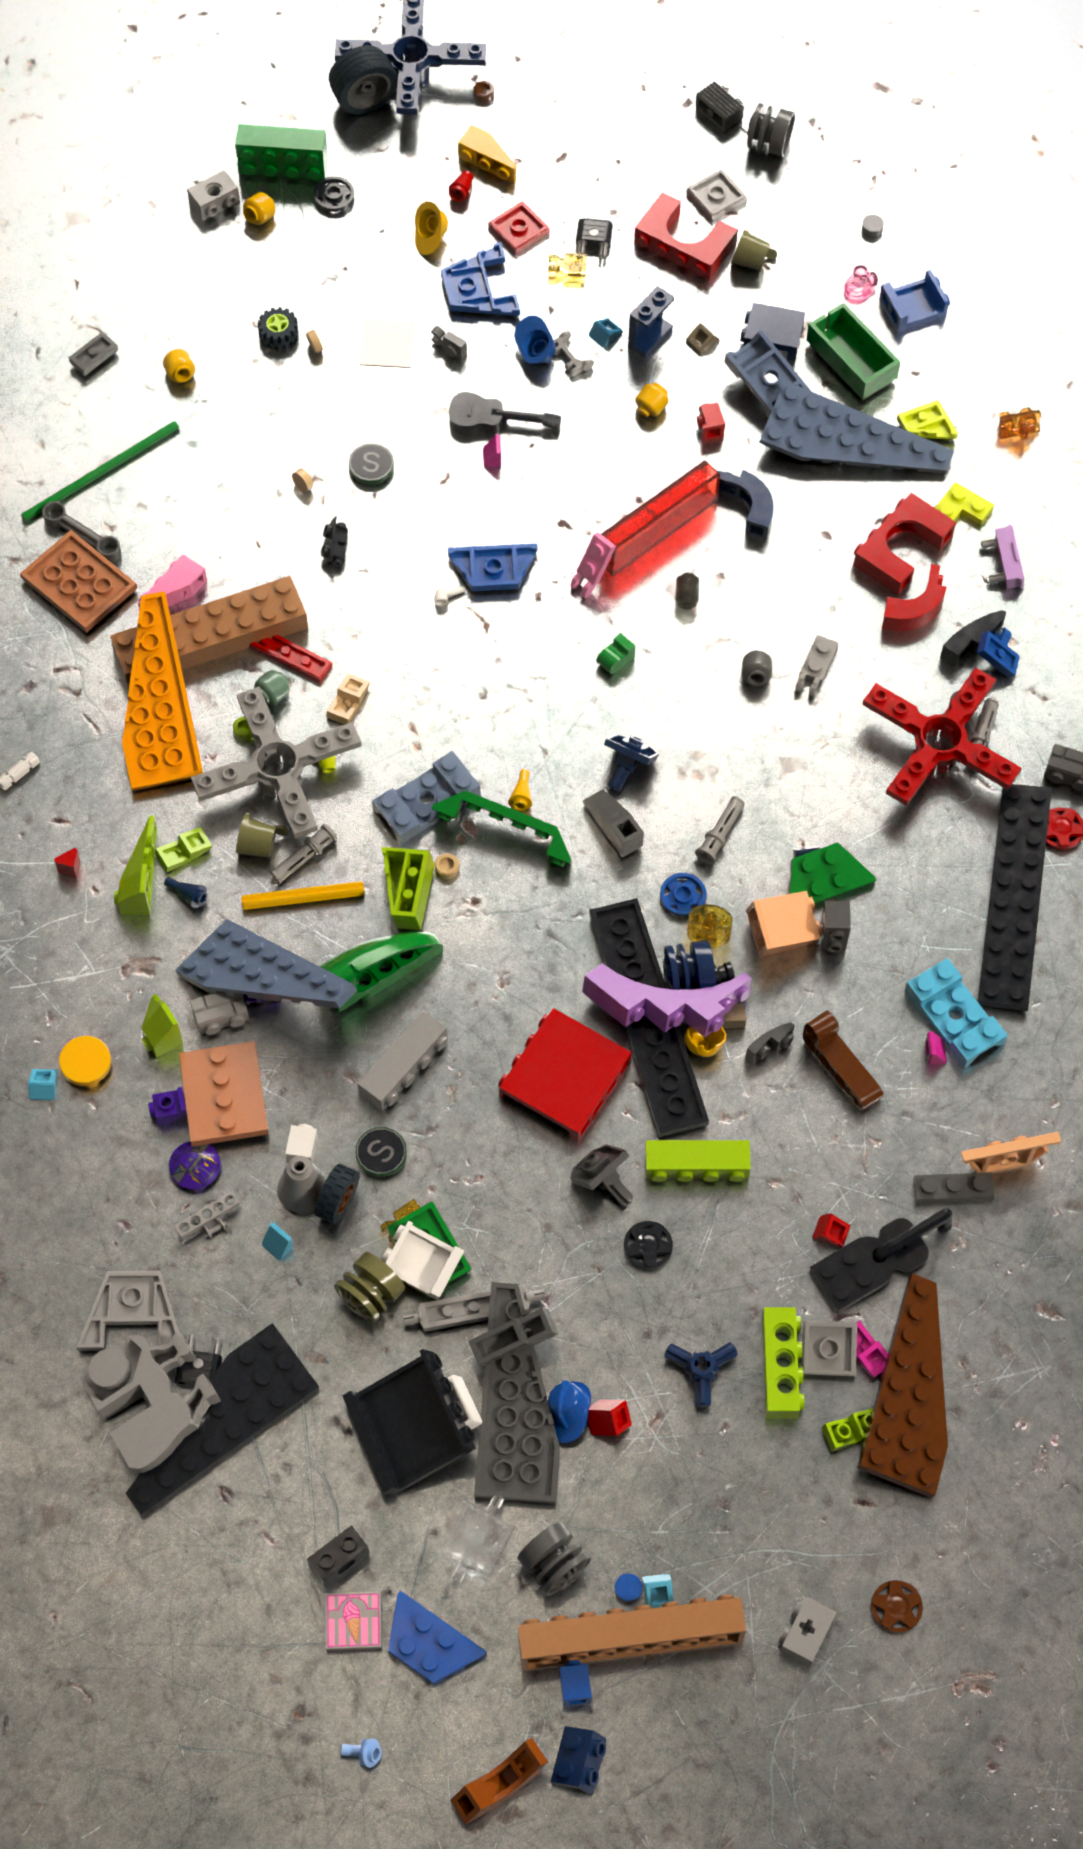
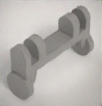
M565 330L554 340L556 347L554 355L558 356L563 353L569 362L564 368L568 372L570 371L569 374L572 377H575L583 371L590 370L594 366V361L592 359L579 360L573 356L567 348V342L572 334L569 330Z

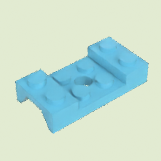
M948 958L907 982L905 992L937 1034L944 1040V1043L963 1068L968 1067L978 1055L991 1047L1005 1044L1008 1037L1007 1033L993 1016L989 1017L962 983V975ZM957 1010L961 1013L962 1018L958 1020L952 1019L949 1016V1012Z

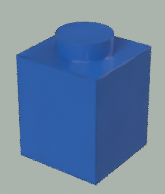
M581 1661L564 1663V1667H559L563 1707L591 1703L592 1696L588 1664H581Z

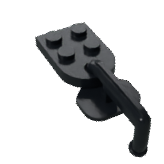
M944 1208L915 1226L905 1218L895 1219L880 1229L878 1238L871 1236L858 1238L810 1266V1270L837 1313H840L886 1285L891 1280L895 1270L910 1272L924 1264L928 1259L929 1250L921 1237L936 1228L944 1232L949 1231L952 1227V1211L949 1208Z

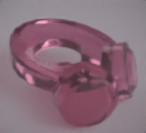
M864 265L855 266L853 274L845 281V295L851 300L864 299L870 294L872 288L877 286V274L875 272H868V268ZM865 280L863 290L854 291L851 289V284Z

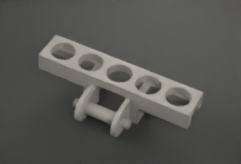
M231 1191L215 1202L213 1200L210 1201V1205L200 1211L190 1213L191 1216L174 1225V1228L182 1240L199 1229L201 1232L205 1230V1237L208 1236L212 1239L211 1234L221 1228L224 1231L227 1230L225 1227L227 1225L226 1221L222 1222L223 1215L240 1206V1201L235 1193ZM231 1198L235 1199V1202L232 1205H227L225 1203ZM221 1204L224 1206L222 1211L218 1209V1206ZM206 1210L212 1212V1216L208 1219L202 1216ZM216 1218L219 1224L208 1229L205 1224ZM189 1225L190 1228L187 1232L180 1231L181 1228Z

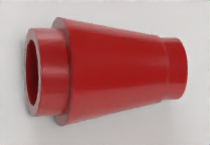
M462 171L449 185V196L453 201L462 202L469 197L473 180L471 172Z

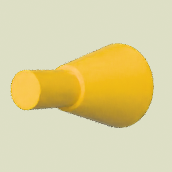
M527 769L520 770L519 781L508 799V804L517 811H524L532 806L528 783L530 772Z

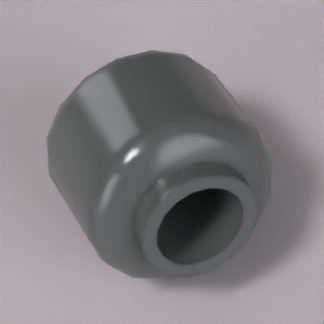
M756 650L747 653L743 657L741 673L744 681L753 686H760L770 681L773 673V662L769 654Z

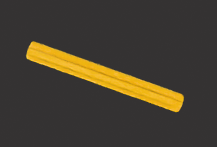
M362 881L248 894L241 897L243 909L247 910L363 896L364 884Z

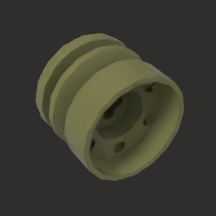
M364 1252L353 1264V1269L357 1276L350 1272H345L343 1274L344 1281L338 1280L334 1284V1289L354 1313L371 1323H375L380 1318L379 1313H384L387 1310L382 1299L390 1303L394 1302L404 1292L405 1285L386 1263L372 1253Z

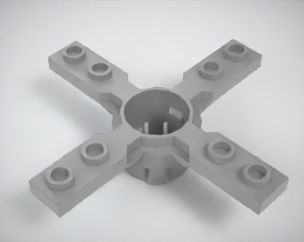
M260 687L236 694L257 749L253 752L251 760L241 763L236 761L191 777L199 801L201 802L258 783L262 791H265L266 796L274 798L277 795L294 838L318 831L316 821L301 788V773L304 766L361 747L362 743L354 723L351 722L307 737L305 742L294 745L289 741L280 740L276 725ZM281 756L283 762L292 765L291 771L282 776H270L262 772L265 768L264 765L267 766L272 762L281 761Z

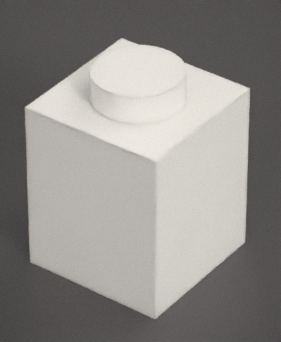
M307 1124L291 1125L285 1152L287 1163L295 1156H304L311 1162H314L318 1142L317 1129Z

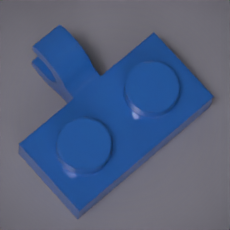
M1005 627L1002 629L1001 634L997 631L982 633L977 654L1006 677L1015 676L1020 656L1008 647L1012 633Z

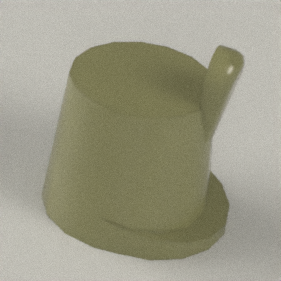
M744 229L731 263L760 271L765 257L775 260L778 252L775 249L769 248V242Z
M245 813L238 834L236 853L270 858L276 834L287 836L289 828L284 825L272 826L249 818L250 814Z

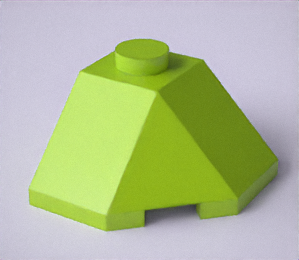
M154 994L151 996L141 1029L144 1037L141 1038V1042L147 1052L152 1050L155 1057L158 1058L183 1044L177 1020L163 1000L160 1001L159 996Z

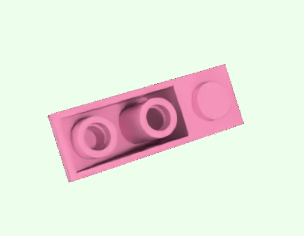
M182 555L178 560L171 563L169 570L163 576L158 577L154 586L143 595L165 591L168 607L192 598L207 582L205 568L187 556ZM140 597L139 602H138L139 609H140L141 597Z

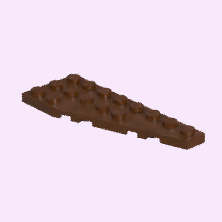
M912 1273L908 1277L857 1468L932 1498L936 1495L948 1448L937 1283Z

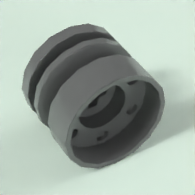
M759 102L748 125L747 148L754 149L757 143V151H762L766 143H769V154L784 157L792 136L796 113L781 108L777 116L773 117L774 106L769 105L765 113V104Z
M562 1521L550 1525L523 1548L517 1557L528 1573L542 1569L535 1581L538 1585L546 1583L542 1590L547 1596L553 1595L569 1586L581 1575L582 1571L591 1561V1557L587 1552L580 1554L583 1549L580 1543L567 1548L573 1535Z

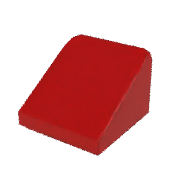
M831 1213L821 1215L812 1238L841 1249L844 1246L851 1225Z

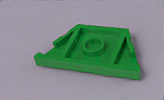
M837 842L793 858L790 863L791 877L788 891L789 894L807 891L808 897H812L814 904L871 884L877 880L869 870Z

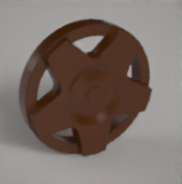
M892 1580L883 1583L876 1589L871 1598L870 1609L873 1619L882 1629L890 1633L900 1634L910 1631L917 1625L922 1616L923 1604L921 1596L913 1586L903 1581ZM888 1587L887 1595H878L883 1589ZM902 1587L907 1589L910 1594H905ZM917 1606L918 1610L915 1618L912 1609ZM876 1608L883 1611L882 1620L879 1618ZM896 1622H901L906 1627L894 1628L893 1626Z

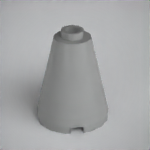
M295 1156L290 1159L277 1186L278 1197L283 1207L299 1215L314 1213L317 1198L327 1177L307 1157Z

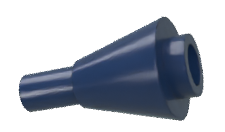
M167 877L164 881V886L176 891L193 908L202 906L207 900L208 894L204 885L179 882L170 877Z

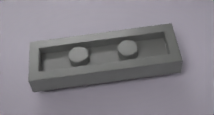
M992 1172L914 1175L913 1177L915 1203L990 1201L994 1199Z

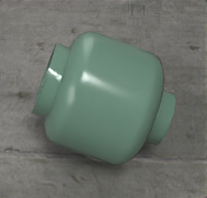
M275 670L267 671L254 684V688L260 687L266 704L270 706L277 705L290 692L288 677L284 673Z

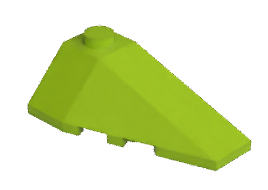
M155 815L149 816L120 878L119 890L114 891V905H118L120 914L150 915L157 836Z

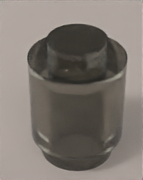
M685 572L676 578L675 600L678 606L683 609H692L696 607L699 601L700 579L690 572Z

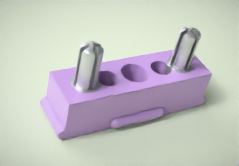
M1009 524L1007 527L995 529V538L982 540L981 547L984 549L997 546L1003 572L989 575V582L994 583L1005 580L1007 589L1016 587L1022 589L1024 587V574L1013 526Z

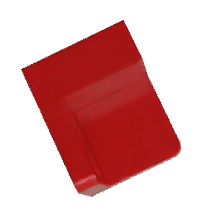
M601 1399L589 1407L587 1420L592 1435L617 1436L632 1425L626 1400Z

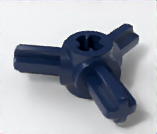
M731 1342L712 1353L709 1351L699 1353L695 1351L693 1354L674 1344H670L665 1351L664 1357L685 1368L684 1373L690 1375V1382L695 1384L696 1406L708 1407L712 1404L711 1383L714 1382V1374L720 1371L719 1367L735 1358L738 1352ZM703 1364L705 1371H700L698 1365Z

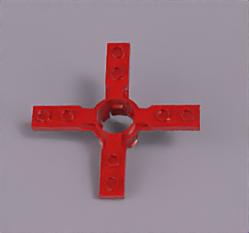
M975 667L951 700L944 714H934L929 717L918 712L917 706L875 683L863 699L862 705L914 735L916 750L913 751L914 754L910 756L887 788V795L907 806L929 774L935 771L936 765H938L937 772L944 773L948 771L947 767L950 769L956 764V761L968 766L1007 790L1010 788L1020 774L1022 767L980 743L973 744L968 741L967 732L964 728L995 685V678ZM940 730L939 735L948 739L954 745V748L949 750L934 749L926 743V736L928 738L938 736Z

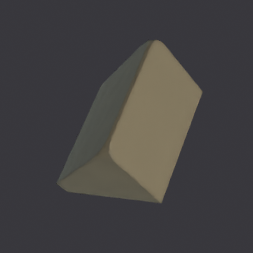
M701 322L686 338L701 354L720 340Z
M743 1003L735 1004L728 1013L724 1014L723 1029L745 1028L746 1016Z

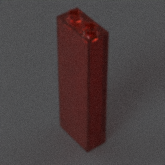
M703 460L601 533L602 536L616 546L605 571L607 570L614 576L717 502L720 473L706 460Z

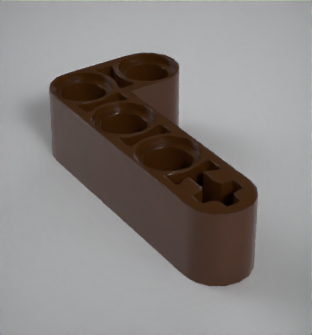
M825 1010L805 1024L802 1035L803 1040L852 1103L860 1111H863L884 1096L883 1091L838 1035L839 1025L836 1018L831 1012Z

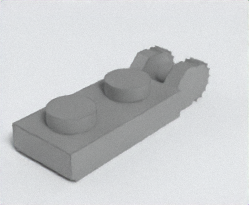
M816 635L800 671L795 686L796 691L800 692L805 680L813 682L809 688V696H815L819 685L823 683L838 649L839 642Z

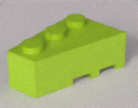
M381 847L384 857L391 916L398 929L421 930L435 866L430 851Z

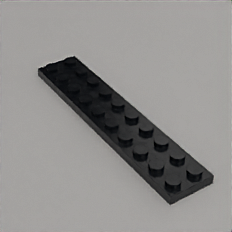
M1012 784L1008 790L1002 787L978 994L980 1006L1028 1011L1052 788L1019 784Z
M638 898L590 909L589 915L605 965L616 973L635 982L667 989ZM643 1015L639 1021H634L625 1027L659 1137L709 1125L707 1112L679 1026H673L664 1032Z

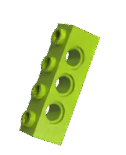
M796 1307L763 1308L762 1337L766 1419H798L800 1410H804V1394H799V1384H803V1368H798V1358H802V1342H797V1332H801V1317L796 1316ZM784 1333L789 1337V1340L780 1341L775 1335ZM784 1358L789 1361L790 1366L781 1367L777 1364V1360ZM786 1384L791 1388V1392L782 1393L779 1391L778 1386Z

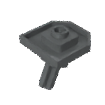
M606 1144L589 1152L573 1167L570 1179L574 1184L594 1190L597 1186L603 1191L607 1189L623 1207L633 1199V1195L618 1180L620 1175L616 1171V1168L629 1157L626 1150Z

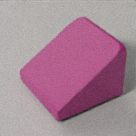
M496 434L483 447L484 467H500L501 436L499 434Z
M929 1031L925 1040L927 1063L929 1065L946 1064L944 1040L933 1031Z

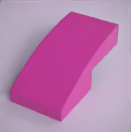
M858 1320L856 1321V1361L872 1378H875L884 1370L888 1353L879 1341L875 1342L861 1321Z

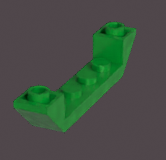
M466 790L433 804L432 810L437 812L436 817L448 822L450 818L457 820L462 805L466 802V808L480 812L483 809L490 812L489 817L503 821V818L513 821L512 826L524 831L526 827L535 830V835L547 840L551 836L553 838L546 853L547 856L551 857L550 862L561 867L565 863L571 865L572 859L557 826Z

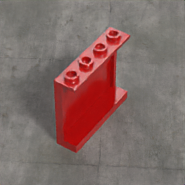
M553 1008L549 1015L544 1014L538 1024L540 1028L536 1034L532 1033L525 1043L526 1049L522 1055L518 1053L511 1064L513 1068L509 1074L505 1073L498 1083L499 1097L503 1099L505 1095L509 1096L568 1130L569 1138L579 1142L631 1063L632 1052Z

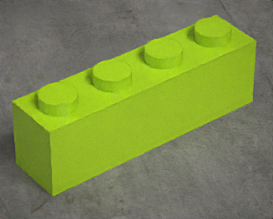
M646 1140L645 1179H651L655 1182H662L667 1179H677L681 1182H688L693 1179H703L707 1182L729 1179L733 1182H740L744 1179H749L751 1170L750 1140Z

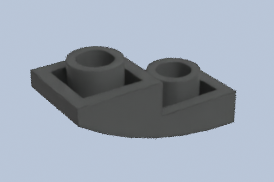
M791 1022L782 1024L761 1035L747 1048L745 1059L754 1064L758 1058L762 1060L769 1053L770 1049L777 1053L782 1047L787 1048L795 1037L793 1035L795 1025Z

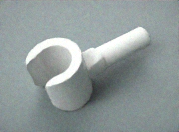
M462 586L447 591L444 588H438L434 597L435 605L445 606L448 604V597L465 592V587Z

